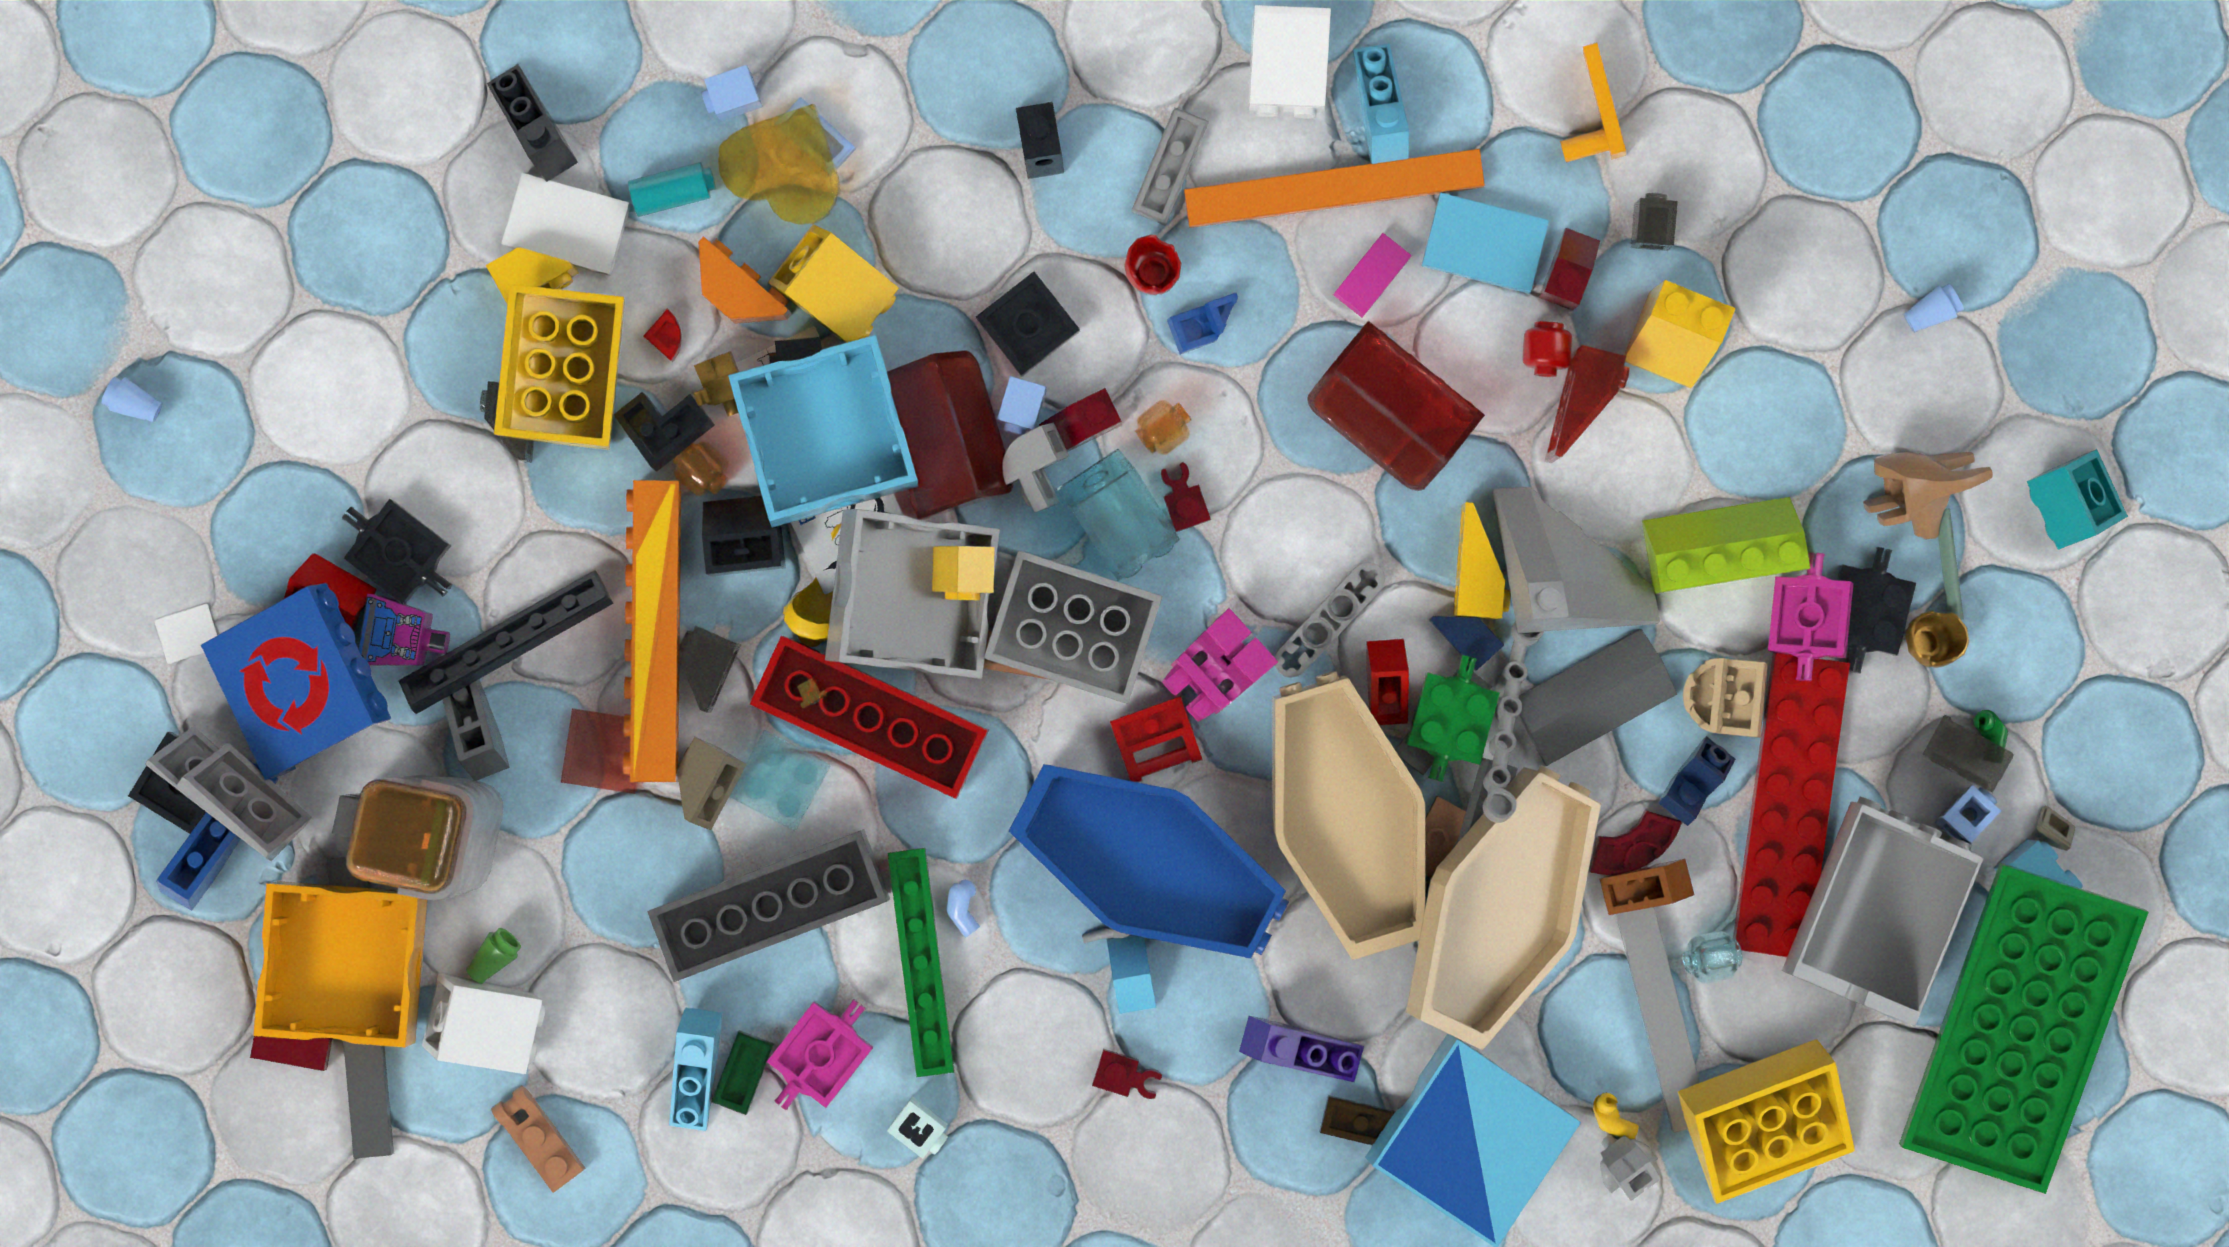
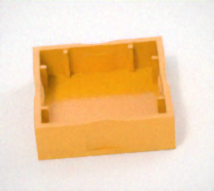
M285 881L266 883L262 928L264 961L258 980L253 1036L302 1040L334 1038L353 1044L404 1048L416 1042L427 900L397 894L398 890Z

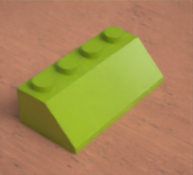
M1790 497L1642 520L1651 582L1655 594L1810 569L1804 529Z

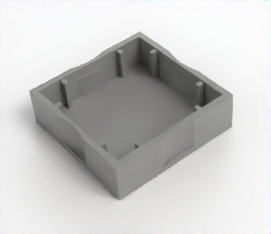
M861 509L843 510L825 660L982 679L988 634L987 604L989 593H980V600L945 599V592H932L933 546L995 547V575L1000 529L954 522L916 520L909 516Z

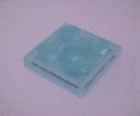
M764 730L729 797L783 826L797 831L831 764Z

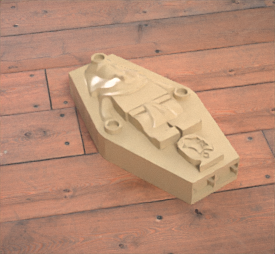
M1337 671L1315 677L1317 683L1302 687L1301 682H1296L1280 687V694L1272 696V826L1276 843L1351 959L1355 960L1420 939L1425 913V802L1421 789L1346 675L1338 676Z
M1540 766L1538 771L1523 767L1504 789L1515 797L1516 810L1514 814L1502 823L1493 822L1483 814L1438 865L1430 881L1406 1013L1481 1050L1489 1044L1566 954L1577 933L1601 803L1589 798L1591 791L1577 783L1570 782L1569 786L1558 782L1561 775L1543 766Z

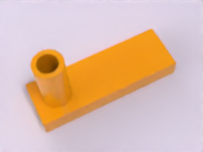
M1594 43L1583 46V55L1603 129L1560 141L1565 162H1571L1606 151L1610 152L1611 160L1626 156V148L1598 44Z

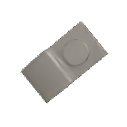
M1054 423L1039 426L1015 439L1008 447L1003 459V477L1006 485L1020 481L1022 497L1025 503L1033 508L1034 513L1060 503L1045 472V468L1069 457Z

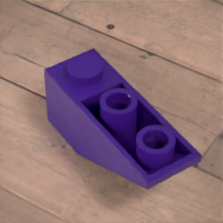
M1249 1015L1239 1052L1260 1062L1355 1082L1364 1046Z

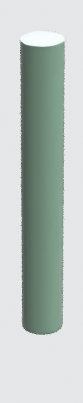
M1950 508L1943 512L1938 533L1947 612H1952L1958 615L1961 620H1964Z

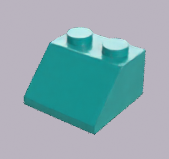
M2097 449L2043 472L2027 481L2030 488V498L2034 505L2039 508L2045 521L2046 533L2054 541L2058 550L2096 536L2128 517Z

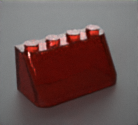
M1367 321L1332 363L1307 397L1309 407L1317 416L1401 484L1415 491L1424 490L1485 416L1470 401L1462 397L1446 384L1442 378L1435 375L1370 321Z
M962 350L933 353L887 371L892 397L918 480V487L909 489L910 503L915 510L918 520L990 500L1012 491L1014 483L1006 485L1003 477L1002 466L1006 451L980 365L971 352Z

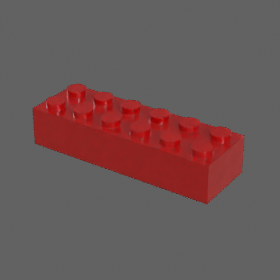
M782 635L750 702V705L955 799L959 797L989 732L987 728L843 662L826 661L825 654ZM814 690H815L816 693H817V695H818V697H819V699H820V701L817 702V703L814 704V705H811V704L809 703V701H808L806 695H807L808 698L810 699L811 703H814V700L812 699V697H811V695H810V692H811V694L813 695L815 701H818V698H817V696H816V694H815V692H814Z

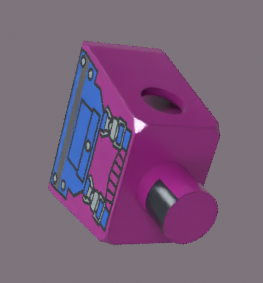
M367 594L358 650L370 666L424 665L427 651L447 653L450 643V632L431 629L432 613L383 596Z

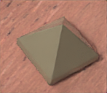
M2045 805L2041 809L2036 830L2040 843L2045 841L2052 847L2068 851L2071 848L2076 827Z

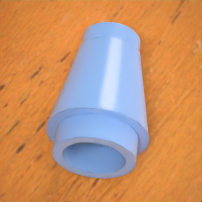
M1947 284L1942 288L1938 285L1903 314L1910 328L1915 333L1920 329L1922 330L1957 318V313L1964 310L1953 287Z
M117 377L112 378L101 402L108 406L111 412L148 420L152 423L159 415L163 402L156 400L155 397L125 377L122 380Z

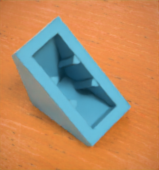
M1130 935L1125 938L1107 939L1119 1014L1156 1008L1144 937Z

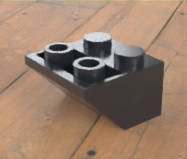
M762 495L703 502L702 543L706 575L721 576L786 568L781 525L771 527Z

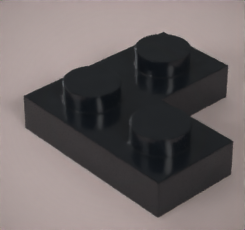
M641 392L614 414V417L647 463L656 472L715 426L704 409L698 406L696 399L691 394L662 416L650 398Z

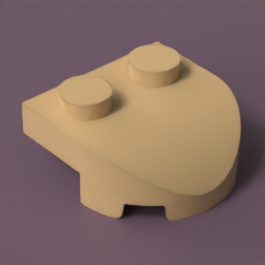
M1714 658L1705 661L1704 664L1688 676L1685 682L1683 702L1686 711L1698 726L1706 731L1761 738L1768 663Z

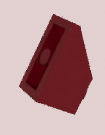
M1565 228L1538 298L1572 311L1580 305L1592 274L1600 240Z
M1106 388L1069 405L1039 424V426L1054 423L1067 452L1122 426V421Z

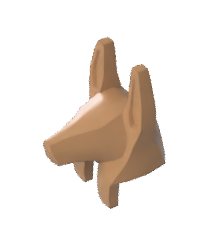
M1914 452L1881 455L1874 459V473L1879 477H1883L1885 495L1863 501L1864 508L1868 513L1896 508L1877 514L1878 522L1883 526H1890L1911 520L1915 536L1922 537L1923 539H1935L1938 537L1940 522L1950 495L1971 489L1988 481L1993 477V472L1990 467L1951 471L1975 462L1972 452L1948 453L1934 456H1926L1922 453Z

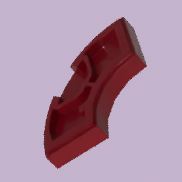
M1644 810L1638 823L1628 832L1614 837L1598 836L1588 872L1602 875H1617L1648 865L1655 859H1658L1670 847L1680 830L1682 822Z

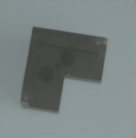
M1945 714L1922 754L1924 758L1991 793H1994L2014 757L2011 751L1953 722L1952 718Z

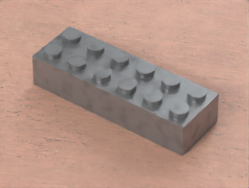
M862 829L653 908L647 912L672 980L676 982L889 901L890 897L865 830Z

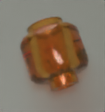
M1159 400L1137 417L1138 428L1134 431L1151 454L1157 451L1161 455H1168L1189 439L1190 430L1186 424L1192 419L1179 402L1172 406L1166 400Z
M707 441L692 443L673 460V464L676 466L674 469L675 478L695 496L705 495L709 491L715 495L729 480L725 475L729 467L728 460Z

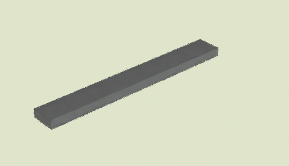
M360 855L327 859L329 885L370 888L369 874L362 868ZM343 1041L353 1158L394 1154L385 1046L353 1044Z

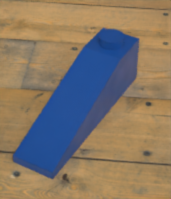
M250 761L256 768L260 770L257 764ZM278 777L272 778L270 780L274 784H276L278 781ZM206 812L157 878L156 882L160 892L192 911L211 886L241 838Z

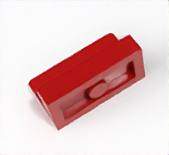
M311 554L289 578L284 599L307 586L327 583L329 589L335 593L338 599V608L345 622L354 632L360 613L365 608L367 594L375 595L376 588L318 554Z

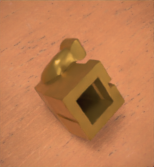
M729 351L695 364V370L703 386L702 389L693 393L698 406L704 404L716 406L722 403L728 417L739 413L728 375L739 372L732 352Z

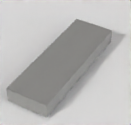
M1174 107L1131 212L1166 226L1209 121Z

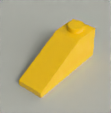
M1465 502L1461 505L1453 616L1501 619L1503 612L1509 611L1510 590L1504 589L1505 579L1474 503Z

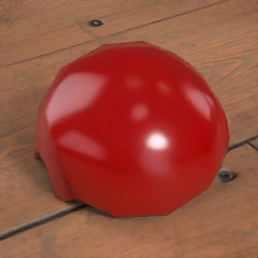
M1150 234L1137 238L1128 248L1124 268L1127 279L1137 290L1150 295H1162L1170 291L1179 280L1182 263L1173 244H1168L1160 240L1157 235Z

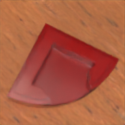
M667 308L643 337L673 362L680 351L682 333L678 320Z

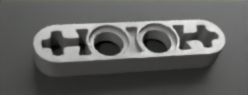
M1365 562L1355 567L1289 637L1275 654V658L1278 661L1275 668L1279 674L1289 678L1301 675L1379 593L1385 582V575L1380 566L1375 563ZM1363 570L1367 573L1373 570L1377 574L1373 579L1377 585L1375 588L1369 585L1364 587L1359 594L1364 596L1365 599L1360 603L1355 594L1344 587L1349 582L1352 588H1355L1361 582V577L1358 575L1359 572ZM1337 596H1346L1352 602L1353 608L1347 617H1338L1332 611V601ZM1312 623H1320L1327 630V638L1321 644H1312L1306 637V629ZM1299 637L1303 645L1313 650L1314 654L1309 658L1307 653L1304 652L1297 660L1301 665L1299 669L1295 670L1291 667L1286 671L1282 667L1285 662L1282 654L1285 651L1288 654L1294 653L1300 646L1294 644L1293 641Z

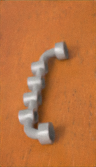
M1516 621L1511 628L1514 641L1509 663L1500 675V680L1505 686L1502 700L1495 709V716L1499 721L1498 733L1489 743V751L1494 756L1491 770L1483 779L1484 788L1488 791L1487 797L1483 802V812L1489 820L1496 823L1507 821L1516 810L1515 797L1509 791L1504 790L1511 780L1507 766L1509 754L1516 746L1513 729L1515 718L1522 710V703L1518 698L1520 685L1528 674L1527 667L1524 664L1527 646L1537 643L1544 631L1518 633ZM1509 671L1515 672L1518 678L1512 677ZM1504 706L1510 707L1513 713L1507 712ZM1498 741H1503L1507 748H1502ZM1492 776L1499 777L1502 784L1496 783Z

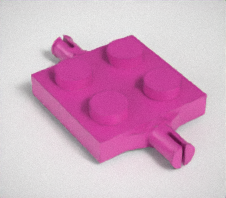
M1808 553L1810 569H1807V575L1794 578L1775 576L1768 651L1787 653L1797 657L1796 680L1812 681L1814 659L1825 656L1846 658L1853 583L1851 581L1830 580L1822 576L1825 556L1823 553Z
M853 999L841 1016L828 1012L814 1001L767 1062L782 1073L788 1083L774 1100L780 1105L787 1094H789L790 1096L781 1106L783 1109L788 1110V1107L799 1093L811 1096L827 1108L873 1049V1046L861 1038L852 1026L863 1011L866 1010L861 1004L854 1014L850 1015L858 1005V1001Z

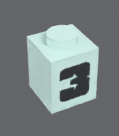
M912 1096L889 1126L887 1132L923 1159L928 1151L935 1155L945 1143L948 1136L943 1132L948 1123Z

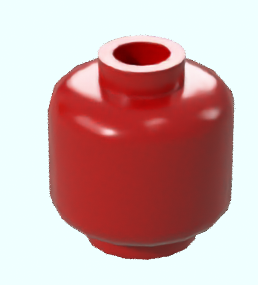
M1534 322V327L1525 331L1522 360L1525 366L1535 369V376L1556 377L1557 370H1563L1570 366L1572 334L1564 329L1563 323Z

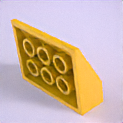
M509 284L494 435L610 450L625 307L624 297Z
M1818 1039L1678 1091L1689 1134L1716 1204L1855 1151L1836 1062Z

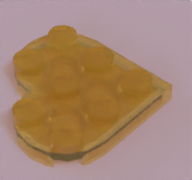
M810 104L743 127L731 134L719 147V173L726 187L739 198L754 202L767 200L773 212L786 222L798 225L816 224L828 217L830 211L836 205L837 197L841 191L839 175L815 104Z

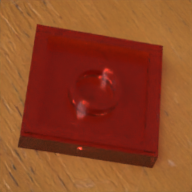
M572 708L561 783L636 794L638 782H630V774L623 773L624 752H630V737H624V716Z

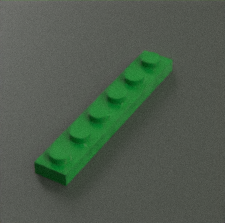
M926 848L888 852L916 1078L954 1073Z

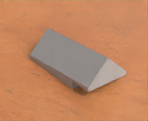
M194 726L149 758L145 763L150 769L270 861L312 819L307 812L270 779L265 780L261 771L229 742L219 749Z

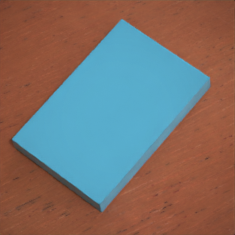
M1440 193L1421 266L1530 294L1549 220Z

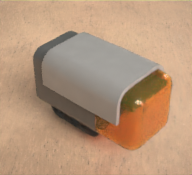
M416 775L374 779L369 781L360 793L340 795L332 834L350 838L346 855V866L354 877L364 881L397 887V894L425 900H442L478 889L487 881L491 872L503 816V800L500 793L493 786L484 782L455 776L431 777Z

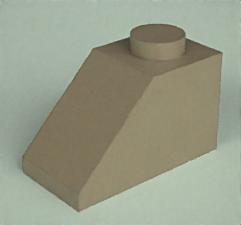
M694 737L677 768L684 819L695 825L712 830L747 764L716 745Z

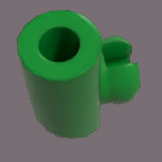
M1979 711L1973 718V724L1987 742L1983 760L2002 764L2008 729L1993 711Z

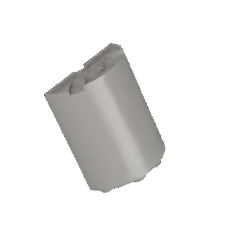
M1860 796L1858 802H1850L1782 971L1907 1024L1916 1026L1984 858L1970 852L1971 844L1954 837H1950L1949 842L1940 839L1942 831L1920 823L1919 825L1911 821L1912 818L1893 810H1885L1881 808V804Z

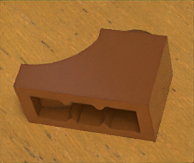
M1685 858L1654 864L1599 879L1608 915L1673 904L1695 895Z

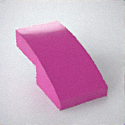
M1382 233L1333 295L1363 318L1412 255L1386 234Z

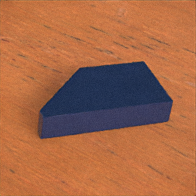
M1432 616L1429 619L1431 624L1461 656L1465 655L1477 659L1474 667L1475 671L1504 646L1480 618Z

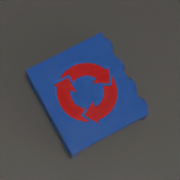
M327 583L307 586L201 644L265 780L286 775L296 769L295 765L374 724L392 719L387 710V701L382 693L378 691L371 677L370 665L361 656L355 643L354 632L345 622L338 608V599L335 593L329 589Z

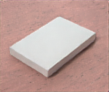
M521 173L501 244L513 249L521 247L567 260L574 266L611 276L631 204L551 180L546 182L543 178Z

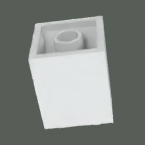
M1255 5L1251 28L1250 111H1257L1256 115L1261 117H1277L1279 112H1294V117L1315 118L1316 113H1323L1326 99L1331 8Z
M438 973L422 1047L438 1061L526 1074L528 1064H532L536 1056L537 1046L533 1040L536 1027L540 1028L544 1020L545 1007L542 1005L543 1000L533 993L488 983L480 984L474 980Z

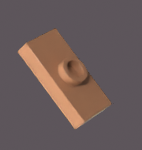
M1436 796L1425 817V875L1430 878L1433 877L1438 865L1454 847L1466 811Z

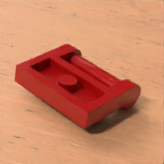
M1181 696L1110 721L1129 778L1133 782H1142V777L1190 760L1192 764L1203 760ZM1179 736L1183 737L1186 746L1136 763L1133 755L1134 752Z

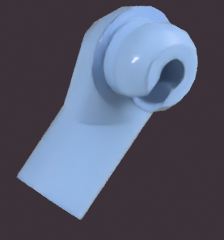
M966 879L961 880L959 884L954 883L949 890L946 908L949 917L965 938L980 927L968 911L970 898L976 894V888L971 881Z

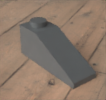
M480 679L444 698L443 704L458 761L472 779L477 781L510 768L501 734Z

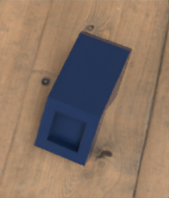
M1706 736L1670 780L1658 803L1685 825L1689 826L1697 818L1707 797L1725 781L1736 759L1727 753L1723 747L1717 745Z

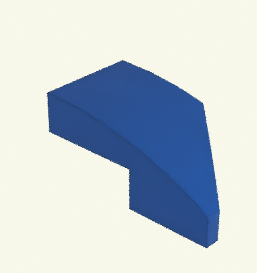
M1237 293L1207 302L1204 306L1167 319L1180 355L1217 341L1219 335L1223 333L1226 327V322L1233 306L1237 302Z

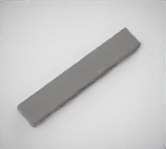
M1651 907L1616 914L1671 1130L1674 1133L1687 1130L1688 1127L1684 1119L1678 1091L1698 1084L1700 1081L1655 908Z

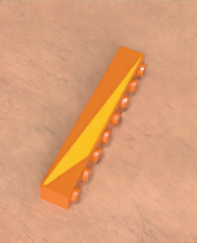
M633 480V489H627L626 493L627 512H633V527H626V549H633L632 564H626L625 569L626 587H632V602L625 603V624H632V638L625 639L624 648L625 662H631V677H625L624 698L631 699V714H624V737H630V752H624L623 773L630 774V782H678L682 486L680 481Z

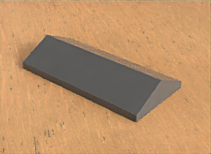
M1639 629L1519 695L1518 699L1522 703V710L1518 717L1545 766H1548L1676 696L1677 692L1662 659L1643 630Z

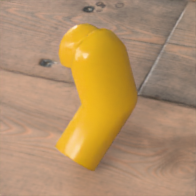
M1607 1092L1598 1095L1593 1102V1112L1599 1128L1620 1138L1625 1135L1629 1139H1635L1639 1125L1620 1118L1616 1105L1618 1103L1617 1098Z

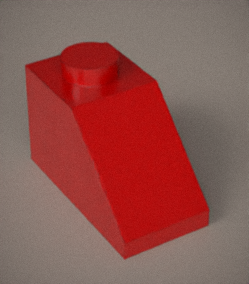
M1404 639L1366 641V674L1371 714L1379 725L1408 724L1409 667Z

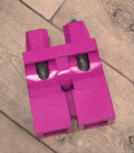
M1230 608L1215 620L1171 664L1173 668L1162 681L1164 686L1175 696L1188 684L1192 687L1198 696L1186 706V709L1198 722L1210 716L1213 712L1215 714L1219 713L1278 663L1276 658L1256 637L1246 646L1242 643L1252 632Z

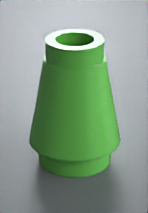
M498 928L495 932H489L470 965L466 968L468 975L474 981L483 984L487 979L518 957L517 952L521 949L519 941L503 928Z

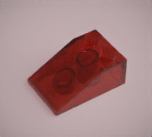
M1581 345L1571 353V363L1567 369L1545 462L1553 463L1563 457L1619 390L1625 388L1630 367L1624 366L1627 356Z

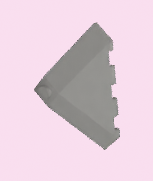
M1531 487L1498 488L1493 490L1518 633L1650 625L1660 622L1654 587L1644 578H1638L1623 566V561L1602 544L1597 545L1581 532L1582 528L1561 511L1556 512L1540 499L1541 495Z

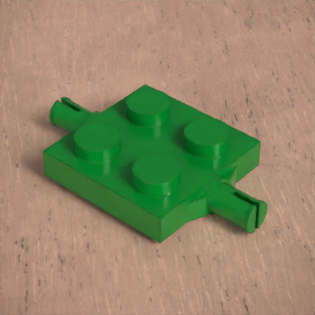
M1465 655L1461 656L1457 676L1443 677L1429 672L1425 673L1406 745L1424 749L1434 756L1428 778L1444 782L1449 761L1463 760L1477 765L1481 764L1500 692L1482 688L1474 681H1471L1477 659Z

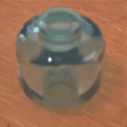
M1722 931L1701 934L1691 938L1687 945V951L1683 953L1685 970L1689 974L1692 973L1695 979L1703 984L1734 977L1738 968L1742 965L1743 959L1737 940Z

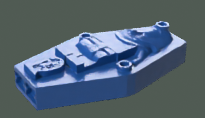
M1043 764L1009 829V832L1104 925L1120 933L1252 959L1255 952L1259 955L1263 954L1272 936L1266 932L1272 918L1280 921L1289 903L1288 900L1283 898L1286 890L1195 802L1174 789Z

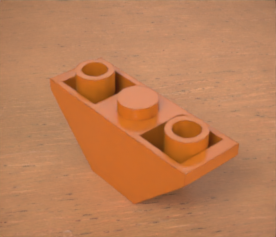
M704 236L698 241L702 295L733 323L789 319L792 313L785 306L790 301L774 287L767 292L757 282L761 276L745 262L741 267H738L729 259L733 252L717 238L712 243Z

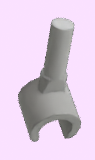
M1111 928L1082 934L1084 943L1105 938H1125L1130 936V934L1120 933Z

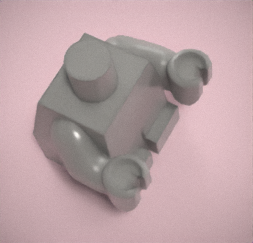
M1608 1135L1603 1139L1602 1145L1605 1150L1600 1153L1603 1158L1600 1167L1603 1183L1611 1193L1621 1187L1626 1196L1632 1201L1644 1192V1188H1650L1661 1180L1652 1164L1658 1158L1649 1146L1636 1139H1629L1625 1135L1619 1140L1614 1135Z

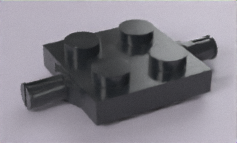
M389 499L380 512L369 520L356 511L354 507H350L346 511L349 514L344 513L342 519L359 531L355 544L345 555L344 559L399 602L406 604L417 589L425 584L437 591L442 597L448 593L444 588L451 589L453 584L449 583L435 571L439 561L452 545L394 500Z
M1876 547L1877 550L1872 568L1860 569L1842 564L1840 565L1837 577L1838 581H1851L1853 583L1847 647L1851 648L1848 663H1850L1849 671L1861 674L1866 652L1878 651L1898 656L1916 587L1915 582L1896 578L1887 572L1892 550L1885 549L1884 551L1882 547Z

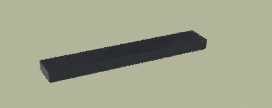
M594 570L403 677L398 682L410 709L415 714H418L614 603L600 575Z

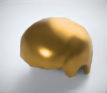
M1931 610L1922 613L1909 623L1905 635L1909 654L1920 664L1927 667H1944L1953 663L1965 654L1969 644L1967 627L1958 615L1952 612L1938 613Z

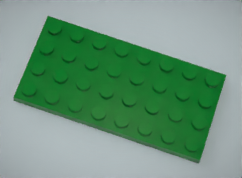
M1999 863L1899 1145L1904 1149L2046 1194L2149 912L2131 904Z

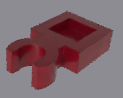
M1184 462L1179 464L1182 476L1178 480L1170 479L1166 468L1161 470L1163 483L1172 488L1173 491L1172 494L1163 498L1175 533L1211 521L1199 484L1188 488L1189 469Z
M1103 1048L1092 1086L1128 1097L1130 1089L1133 1087L1144 1098L1155 1099L1156 1092L1147 1090L1144 1082L1150 1077L1161 1080L1162 1074L1155 1069H1146L1143 1072L1137 1071L1139 1059Z

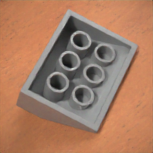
M1018 550L984 659L1128 704L1162 596Z

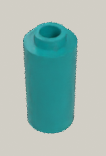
M701 162L628 181L630 196L638 217L710 199V191L716 189L711 168L704 169Z

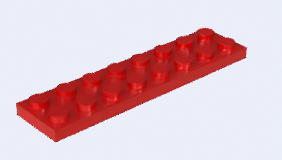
M1775 652L1772 654L1731 949L1787 957L1821 875L1850 663L1814 659L1812 681L1796 680L1798 658L1791 654Z

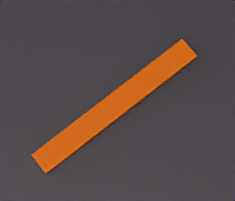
M1480 149L1376 164L1184 189L1189 228L1477 189L1483 188L1485 183Z

